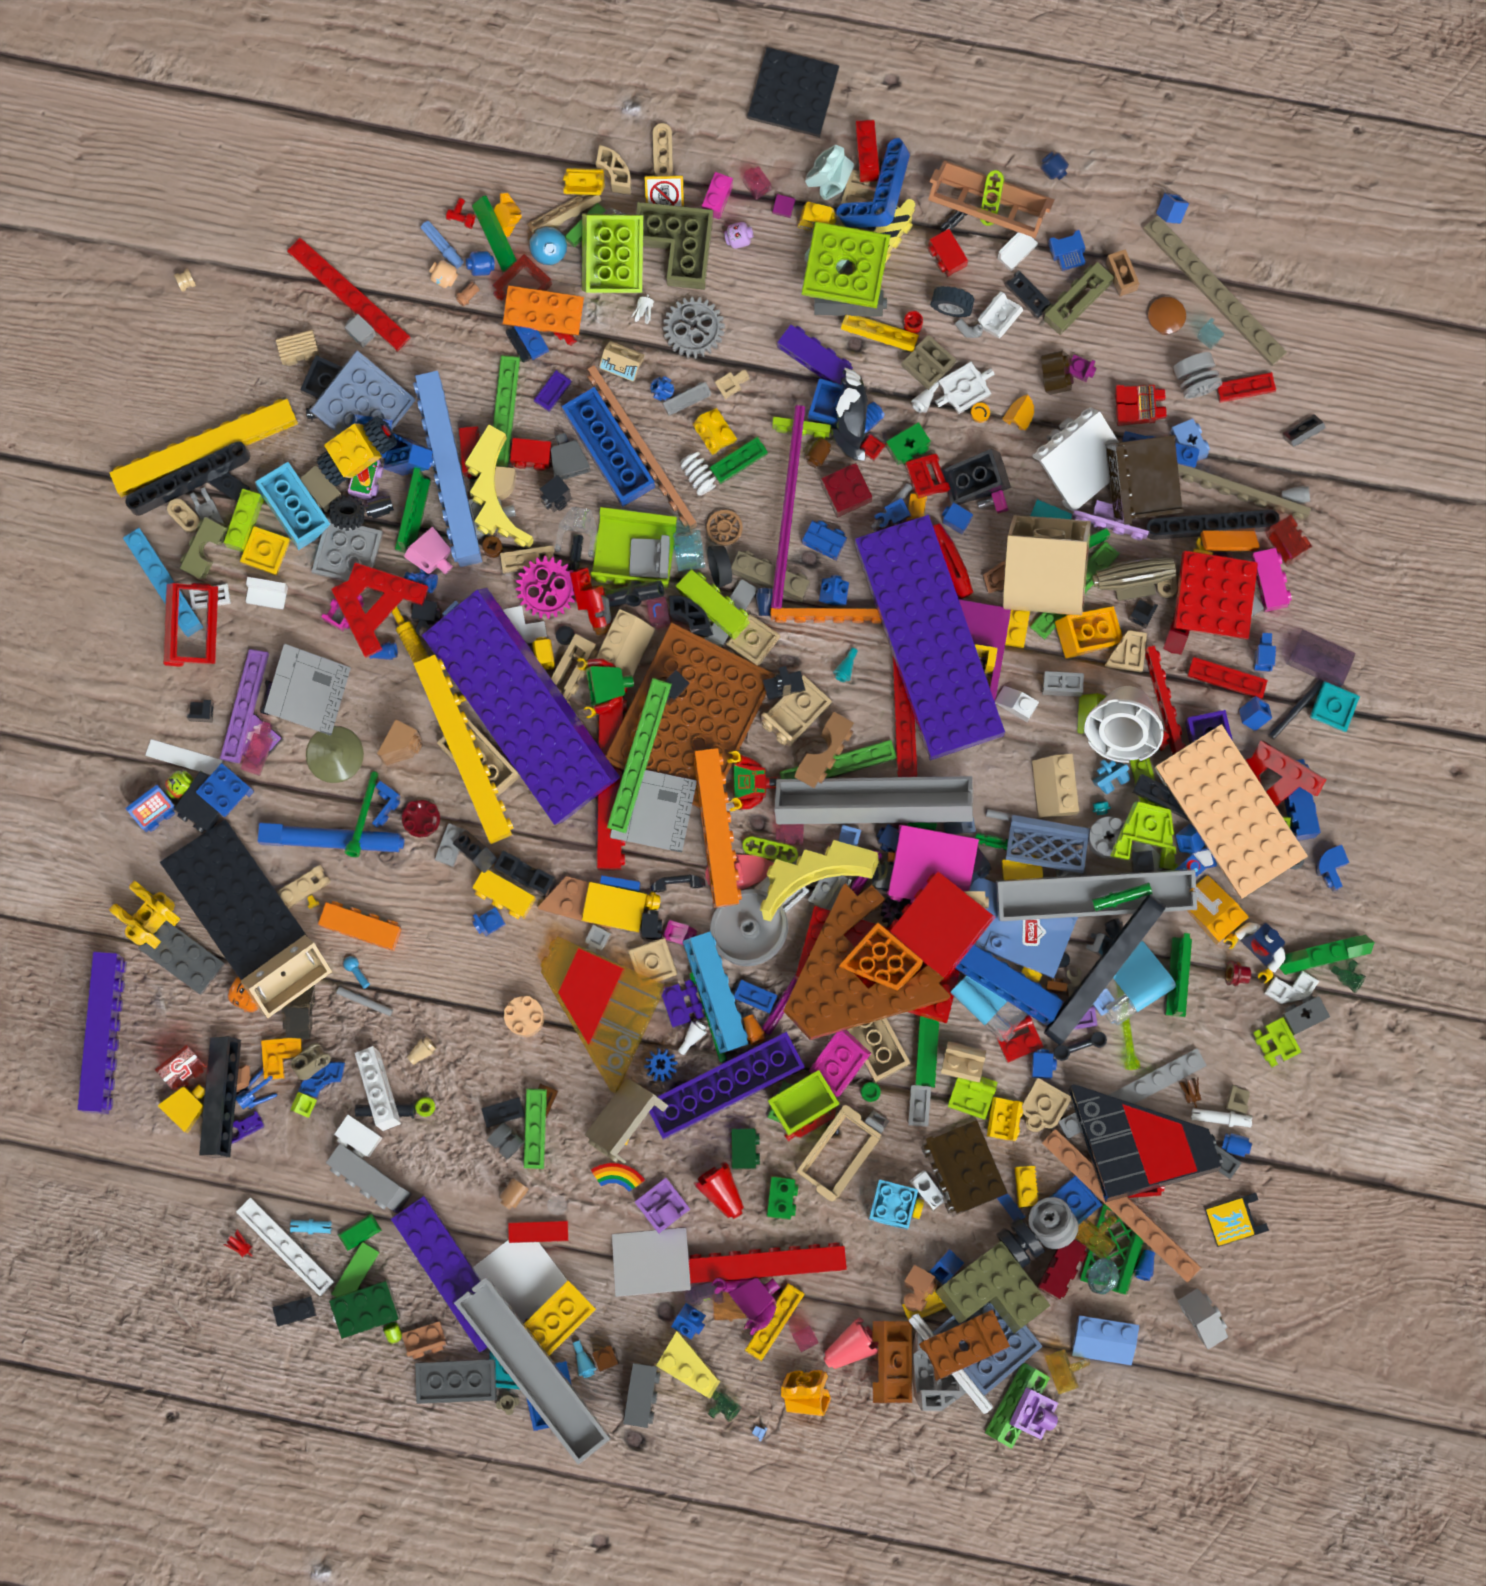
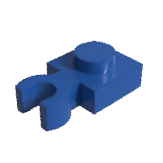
M902 498L886 506L885 510L887 512L885 514L878 513L875 515L876 520L880 518L885 520L884 523L879 525L881 529L886 528L890 521L896 525L911 517Z

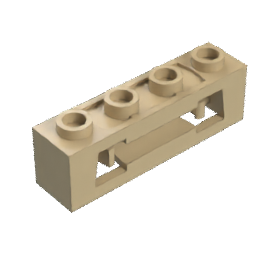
M577 634L574 635L551 677L557 688L572 663L571 657L574 656V659L578 660L585 654L583 659L587 661L595 659L598 654L596 644ZM578 662L564 687L565 692L563 696L569 705V698L572 694L575 695L580 685L578 682L580 678L584 679L586 676V671L577 669V667H583L584 662Z

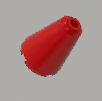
M727 1162L720 1163L722 1167L718 1169L715 1166L697 1178L699 1182H694L693 1184L727 1218L732 1217L735 1219L743 1213L744 1205Z

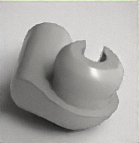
M963 319L955 323V326L966 338H978L982 335L983 327L981 325L968 326Z

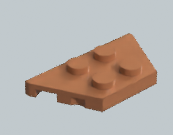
M566 876L539 905L538 910L581 921L589 882ZM595 924V925H597V926H599V927H603V928H607V929H610V930H611V927L603 926V925H599V924Z

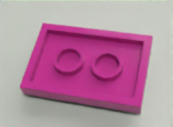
M847 1030L839 1031L833 1036L809 1072L813 1074L819 1070L833 1094L838 1097L844 1092L871 1055V1052Z

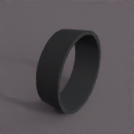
M723 545L709 546L707 551L708 563L715 586L720 588L732 583V568L726 548Z

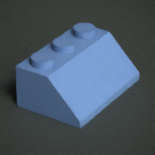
M1077 1316L1072 1356L1132 1365L1139 1325Z

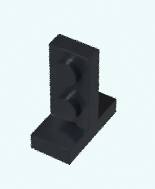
M786 666L779 667L776 677L763 680L767 700L805 691L801 671L788 674Z

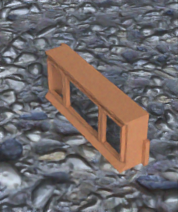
M945 160L939 170L935 169L930 179L933 185L928 198L929 201L1036 238L1046 212H1050L1055 199L1004 182L1000 203L1012 207L1008 218L964 203L968 192L983 197L987 175ZM990 177V180H993V186H988V190L996 189L999 191L1000 188H996V183L1001 180ZM941 183L961 189L962 192L958 200L938 194L937 191ZM988 193L987 199L997 201L998 197L995 193ZM1020 210L1039 217L1035 228L1014 221L1017 211Z

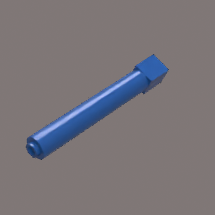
M259 823L258 843L268 846L288 845L345 849L346 844L352 841L354 830ZM362 831L359 843L361 844V850L400 852V849H404L405 838L401 837V833Z

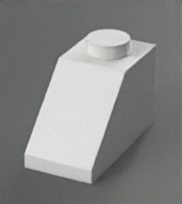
M1006 686L1002 688L995 700V704L1025 722L1029 721L1039 703L1025 693Z

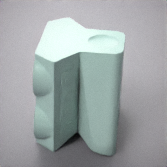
M834 145L818 156L814 162V167L807 174L805 182L808 187L820 186L821 197L824 200H828L844 190L855 164L845 156L843 147Z

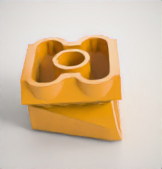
M813 1370L808 1373L803 1371L787 1373L781 1386V1397L785 1400L786 1411L824 1416L831 1401L829 1391L824 1389L828 1378L827 1373L822 1370Z

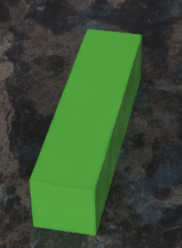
M597 203L587 214L607 213ZM582 219L565 236L566 241L574 248L582 241Z

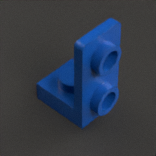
M381 781L376 785L379 791L377 794L386 801L388 798L390 800L372 824L376 828L380 825L383 826L387 822L389 812L391 810L394 811L401 802L399 800L401 798L400 795Z
M496 907L480 917L477 914L473 915L475 919L472 921L479 934L483 933L485 936L506 925Z

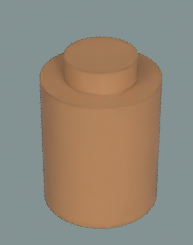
M512 1178L499 1197L502 1199L500 1203L509 1210L511 1207L516 1209L529 1189Z

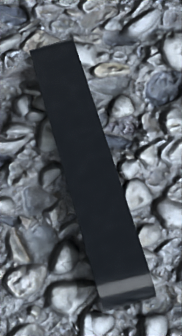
M234 442L129 494L125 500L126 506L134 515H143L246 464L250 460V452L242 442ZM239 451H243L241 455L236 456ZM226 459L223 464H219L221 460ZM209 468L207 472L202 473L203 469ZM188 476H191L189 481H185ZM170 485H174L171 490H167ZM157 493L156 497L150 498L152 494ZM136 502H140L138 506L133 507Z
M1274 510L1155 518L1148 522L1145 530L1149 531L1147 537L1151 540L1200 537L1202 531L1264 532L1275 529L1280 517ZM1265 518H1273L1274 524H1268ZM1246 519H1253L1255 521V525H1248L1246 523ZM1227 520H1233L1236 526H1228ZM1207 522H1215L1217 528H1210ZM1195 523L1198 529L1192 530L1188 524ZM1175 524L1179 530L1176 532L1171 531L1169 525ZM1150 526H1157L1159 532L1153 533L1150 530Z

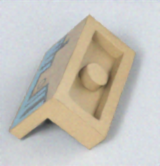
M610 341L604 349L599 368L634 382L645 355Z

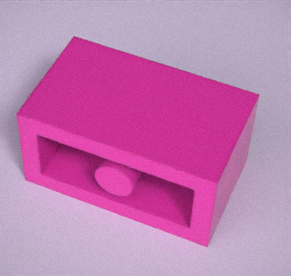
M717 172L713 176L702 204V209L713 210V215L716 219L720 220L733 188V178Z

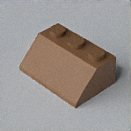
M395 719L377 755L383 764L387 766L413 758L415 753L418 754L423 746L421 743L422 739L416 729Z

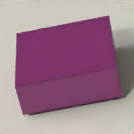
M777 194L772 214L791 218L795 198Z

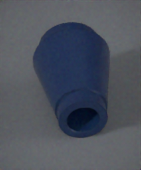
M758 588L756 600L759 616H770L773 589Z

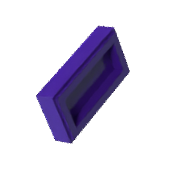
M555 370L534 399V402L550 413L572 381Z

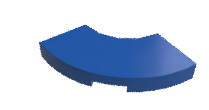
M329 1062L327 1066L320 1069L311 1078L303 1080L298 1092L318 1098L320 1091L326 1085L333 1082H342L346 1063Z

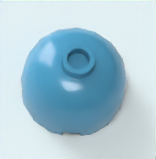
M545 226L537 229L529 240V249L537 262L543 265H554L564 258L567 252V241L560 230Z

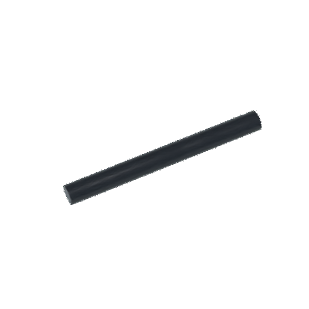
M1322 679L1315 683L1269 733L1268 736L1271 739L1275 740L1320 691L1324 682Z

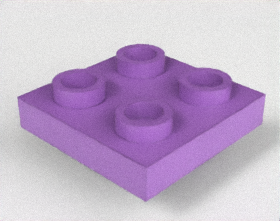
M667 1178L663 1179L635 1201L658 1234L690 1210Z
M1026 1387L1009 1424L1042 1440L1045 1431L1053 1430L1057 1425L1058 1417L1054 1412L1058 1402Z

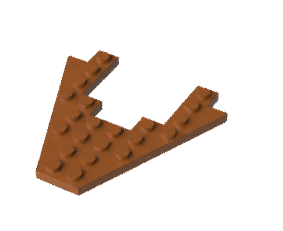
M846 883L842 886L784 1007L783 1012L809 1040L943 1002L950 998V994L939 984L944 978L928 965L897 992L880 983H875L868 989L853 972L839 967L855 949L844 934L885 900L872 885L859 896Z

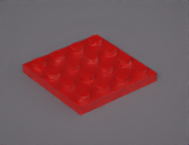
M1182 551L1173 628L1245 640L1249 639L1258 562Z

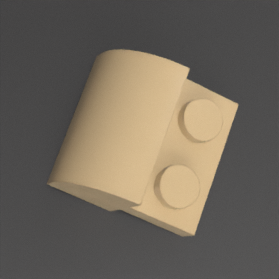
M948 1041L941 1073L980 1083L987 1050Z

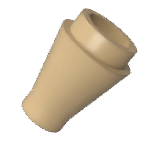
M421 1038L407 1055V1058L415 1065L417 1062L434 1054V1050L437 1048L430 1038Z

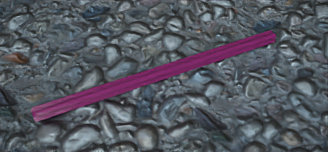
M796 405L794 411L771 607L775 609H781L805 415V406Z
M878 852V859L880 861L882 854ZM857 876L850 889L858 896L869 878ZM795 976L762 1027L767 1035L772 1034L784 1014V1007L797 982Z

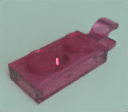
M263 721L260 734H253L241 770L257 776L261 775L273 739L268 738L273 726L270 723Z

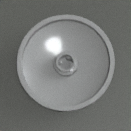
M749 889L741 891L742 900H739L738 905L717 908L710 925V931L715 938L716 949L719 954L727 961L739 966H755L771 959L782 948L788 933V919L782 905L776 911L771 922L763 920L760 906L762 901L766 900L768 894L761 890Z

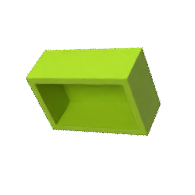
M819 1070L768 1100V1104L788 1136L839 1105L838 1100Z

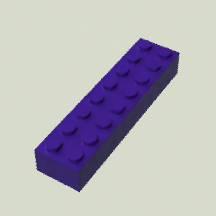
M93 952L77 1109L84 1113L109 1114V1110L113 1108L111 1090L115 1088L113 1071H116L117 1059H114L115 1051H118L119 1039H116L117 1031H120L121 1020L118 1017L119 1012L123 1008V1001L120 1000L121 992H124L125 981L122 980V976L127 968V962L124 961V957L117 953Z
M785 1032L658 1096L668 1107L663 1112L653 1106L649 1113L662 1139L665 1140L804 1070L805 1067L788 1033Z
M423 1196L391 1218V1220L479 1353L483 1352L488 1348L454 1304L467 1292H472L474 1295L476 1292H473L472 1288L482 1280L428 1199Z

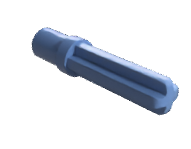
M429 221L424 222L421 225L422 231L440 250L443 257L455 266L456 269L461 267L464 261L456 253V250L448 244Z

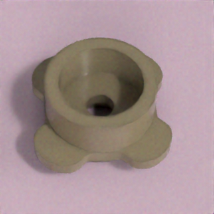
M508 1391L502 1393L500 1401L496 1402V1407L505 1411L506 1415H512L514 1413L513 1409L516 1405H519L520 1400L517 1397L511 1396Z

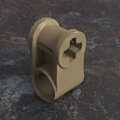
M313 1043L292 1059L291 1068L300 1080H308L320 1069L327 1066L331 1057L322 1050V1046L319 1043Z

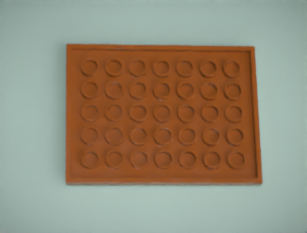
M671 623L606 754V758L612 766L624 771L652 678L665 681L676 670L690 684L670 706L668 704L665 705L646 770L696 780L693 753L695 751L718 748L719 753H722L723 765H720L721 773L724 772L726 778L733 764L727 762V759H733V755L728 752L739 751L766 696L763 680L774 678L775 674ZM696 783L692 806L700 809Z

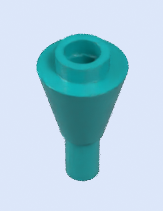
M851 648L847 657L833 671L835 679L838 681L846 682L851 680L854 659L858 652L857 649Z

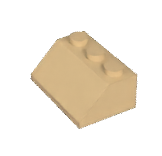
M619 609L596 659L603 658L614 663L616 667L621 668L623 676L632 675L633 677L654 634L655 628L640 618Z
M1073 754L1054 755L1033 760L1032 767L1038 819L1077 815L1079 813Z

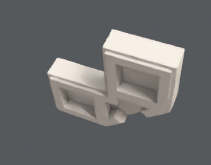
M522 606L503 609L527 644H532L538 637H547L544 621L525 624Z
M1304 971L1300 972L1292 987L1274 977L1264 994L1280 1004L1303 1000L1312 994L1319 981Z

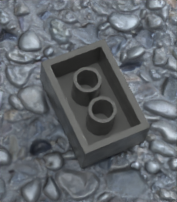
M633 1363L623 1424L648 1428L649 1424H653L655 1412L651 1411L652 1404H656L658 1392L654 1391L655 1384L660 1383L661 1371H658V1367Z

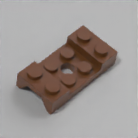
M993 1310L919 1344L920 1348L927 1353L934 1367L936 1381L1010 1347ZM960 1341H965L968 1344L967 1351H962L959 1348Z
M873 1321V1342H878L879 1382H873V1403H912V1324L909 1321Z

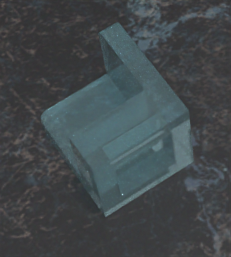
M1212 317L1202 327L1197 336L1210 349L1224 336V333L1213 325L1214 319Z

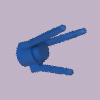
M263 1068L249 1081V1086L240 1090L239 1094L236 1095V1101L243 1109L247 1106L251 1109L255 1105L277 1097V1093L253 1101L256 1099L253 1093L273 1078V1076H269L253 1089H248L261 1076Z

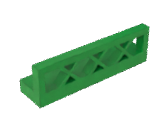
M920 1016L915 1086L935 1088L939 1021Z

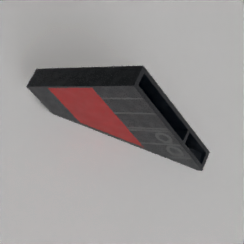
M1076 1084L1071 1085L1068 1089L1105 1203L1214 1173L1222 1167V1157L1215 1148V1137L1213 1134H1210L1208 1128Z

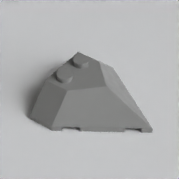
M916 1331L912 1349L914 1397L921 1411H942L967 1392L952 1374L938 1381L935 1380L934 1367L927 1353L919 1346L924 1339Z

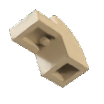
M496 466L495 490L497 498H500V500L507 498L514 490L516 481L515 468Z

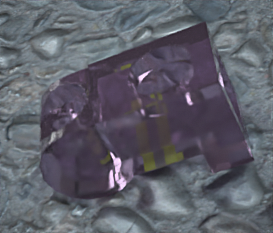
M712 1282L691 1287V1290H686L685 1300L693 1306L701 1305L702 1302L713 1299L716 1304L725 1302L723 1291L716 1294L714 1290L717 1287L711 1286Z

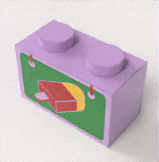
M377 460L351 478L348 489L350 496L365 500H371L374 496H377L379 485H377L378 478H382L384 471L380 460Z

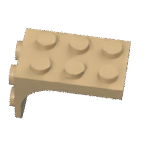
M805 676L802 677L805 691L784 696L770 711L764 712L761 715L762 727L769 733L771 731L774 732L777 736L776 739L783 746L787 744L791 747L832 703Z

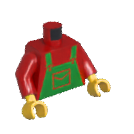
M730 751L728 753L733 755V759H727V762H736L737 764H734L735 798L728 801V803L732 802L734 807L729 810L733 812L738 809H752L760 804L763 798H766V789H776L777 777H765V768L760 763L750 757L740 755L737 751Z

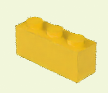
M489 870L485 873L481 872L472 887L476 891L475 895L483 900L485 898L492 900L491 904L500 910L504 907L509 910L508 914L516 919H519V917L525 919L536 900L535 896Z

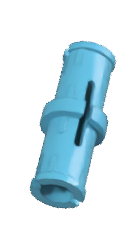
M291 1219L290 1225L299 1226L290 1227V1232H308V1234L313 1235V1233L331 1234L332 1228H324L332 1226L331 1221Z

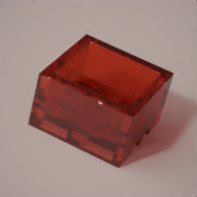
M1292 515L1273 525L1266 535L1273 547L1276 548L1277 553L1281 554L1282 560L1287 567L1305 557L1313 547L1306 536L1302 537L1303 531L1296 529L1298 524Z

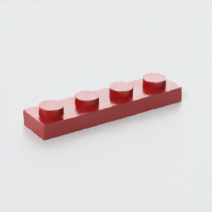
M1195 657L1192 659L1187 677L1248 696H1256L1261 700L1268 682L1267 679Z

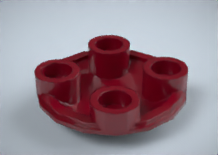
M411 801L403 811L402 824L410 835L418 838L428 837L438 829L440 813L437 806L429 801Z

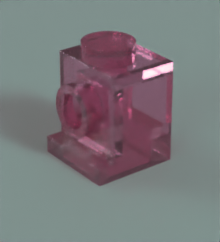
M780 824V828H776V840H780L786 845H795V842H799V846H803L804 824Z

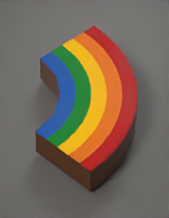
M607 1163L591 1169L601 1187L607 1184H619L630 1192L645 1182V1179L636 1170L623 1164Z

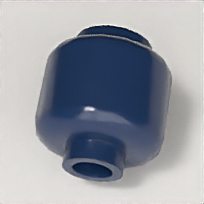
M1052 151L1041 160V169L1050 180L1055 178L1060 180L1067 174L1066 169L1069 164L1061 153H1054Z

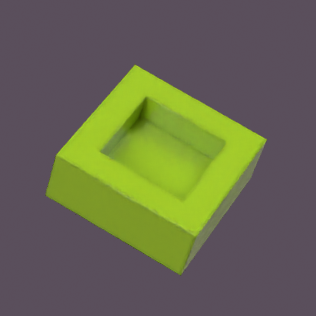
M298 1092L290 1110L309 1118L317 1100Z

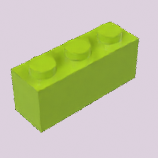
M242 489L224 540L227 548L244 552L264 501L261 494Z

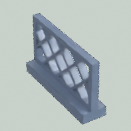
M1013 815L1009 829L1006 860L1083 874L1090 828ZM1013 834H1022L1025 838L1018 841ZM1040 837L1044 841L1037 844L1032 838ZM1027 841L1033 846L1028 851L1022 846ZM1052 841H1060L1064 845L1057 848ZM1047 844L1053 850L1048 854L1041 849ZM1071 845H1083V848L1076 851ZM1018 847L1022 854H1011V850ZM1067 848L1072 854L1065 857L1060 851ZM1035 851H1038V853L1042 857L1036 859L1033 858L1030 854ZM1057 854L1061 861L1053 862L1050 857ZM1076 857L1081 864L1080 866H1075L1069 861Z

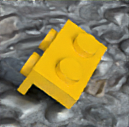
M717 408L701 414L693 423L695 431L699 434L712 455L716 454L721 448L735 443L737 440Z
M993 1097L987 1137L1016 1141L1020 1133L1019 1123L1020 1117L1023 1114V1102Z

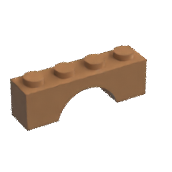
M833 712L821 734L827 743L828 750L821 754L807 753L794 777L814 789L818 782L822 784L827 776L825 771L827 768L831 770L836 761L834 759L835 755L840 756L845 747L843 745L844 741H849L854 731L851 729L854 723Z

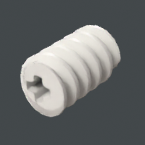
M695 452L683 458L680 464L681 469L686 470L685 475L690 476L689 482L693 483L694 489H698L697 495L700 496L715 488L716 485H713V482L716 480V477L709 478L712 471L705 472L708 465H701L704 458L697 459L700 452Z

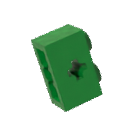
M918 422L886 441L885 447L897 466L901 463L905 465L906 462L913 459L914 455L918 453L922 455L927 452L931 440ZM906 443H908L909 445L913 444L912 448H910L909 446L906 447Z

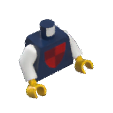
M1248 922L1238 929L1235 934H1229L1223 943L1227 940L1231 941L1232 944L1229 946V949H1232L1237 944L1238 939H1241L1240 941L1266 967L1268 966V969L1258 974V978L1265 975L1267 980L1264 983H1267L1273 978L1272 972H1276L1285 960L1283 949L1285 941L1279 936L1278 931L1272 929L1267 923L1259 925Z

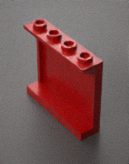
M938 871L936 874L932 873L926 881L928 884L924 889L918 890L914 896L916 898L911 905L908 904L903 909L902 917L899 920L896 919L891 924L890 933L923 960V962L947 979L996 917Z

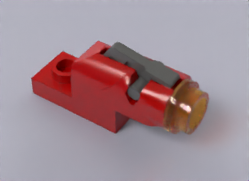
M588 567L571 572L570 575L578 610L588 611L589 620L596 635L608 633L612 620L609 610V599L605 597L603 586H592Z

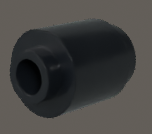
M380 496L368 500V505H365L367 516H372L373 519L388 515L391 511H394L390 496Z

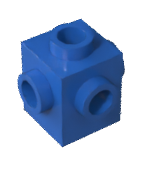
M831 575L830 578H822L819 601L831 606L846 605L849 582L842 580V577L837 575Z
M685 1303L671 1327L692 1339L695 1333L699 1335L705 1324L702 1322L706 1315Z

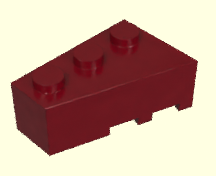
M1073 1240L1069 1245L1056 1249L1037 1285L1038 1290L1056 1300L1061 1299V1297L1064 1298L1069 1289L1067 1285L1070 1279L1073 1280L1078 1272L1076 1267L1079 1261L1083 1262L1088 1253L1085 1251L1087 1246Z

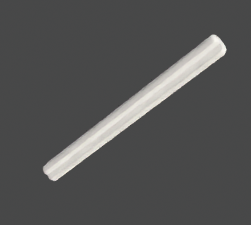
M915 1314L909 1319V1322L924 1341L935 1336L919 1314ZM963 1369L952 1374L984 1414L993 1408L992 1404Z

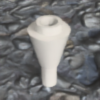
M938 382L930 390H924L911 401L915 411L919 413H926L928 411L933 393L939 386Z
M698 1020L696 1022L691 1021L684 1039L685 1041L678 1049V1052L685 1055L691 1045L707 1034L706 1026Z

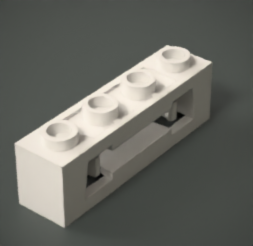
M373 1046L356 1052V1060L375 1125L382 1131L400 1125V1118L380 1052Z

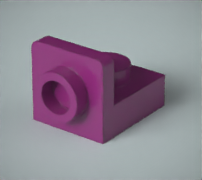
M1074 355L1071 360L1070 373H1072L1073 377L1087 382L1088 378H1093L1097 368L1094 367L1096 361L1092 360L1090 362Z

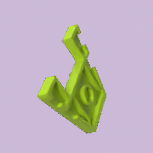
M1134 802L1110 856L1128 860L1130 858L1132 841L1161 847L1159 868L1175 870L1178 864L1175 863L1174 854L1177 853L1172 840L1174 830L1171 810L1146 803Z

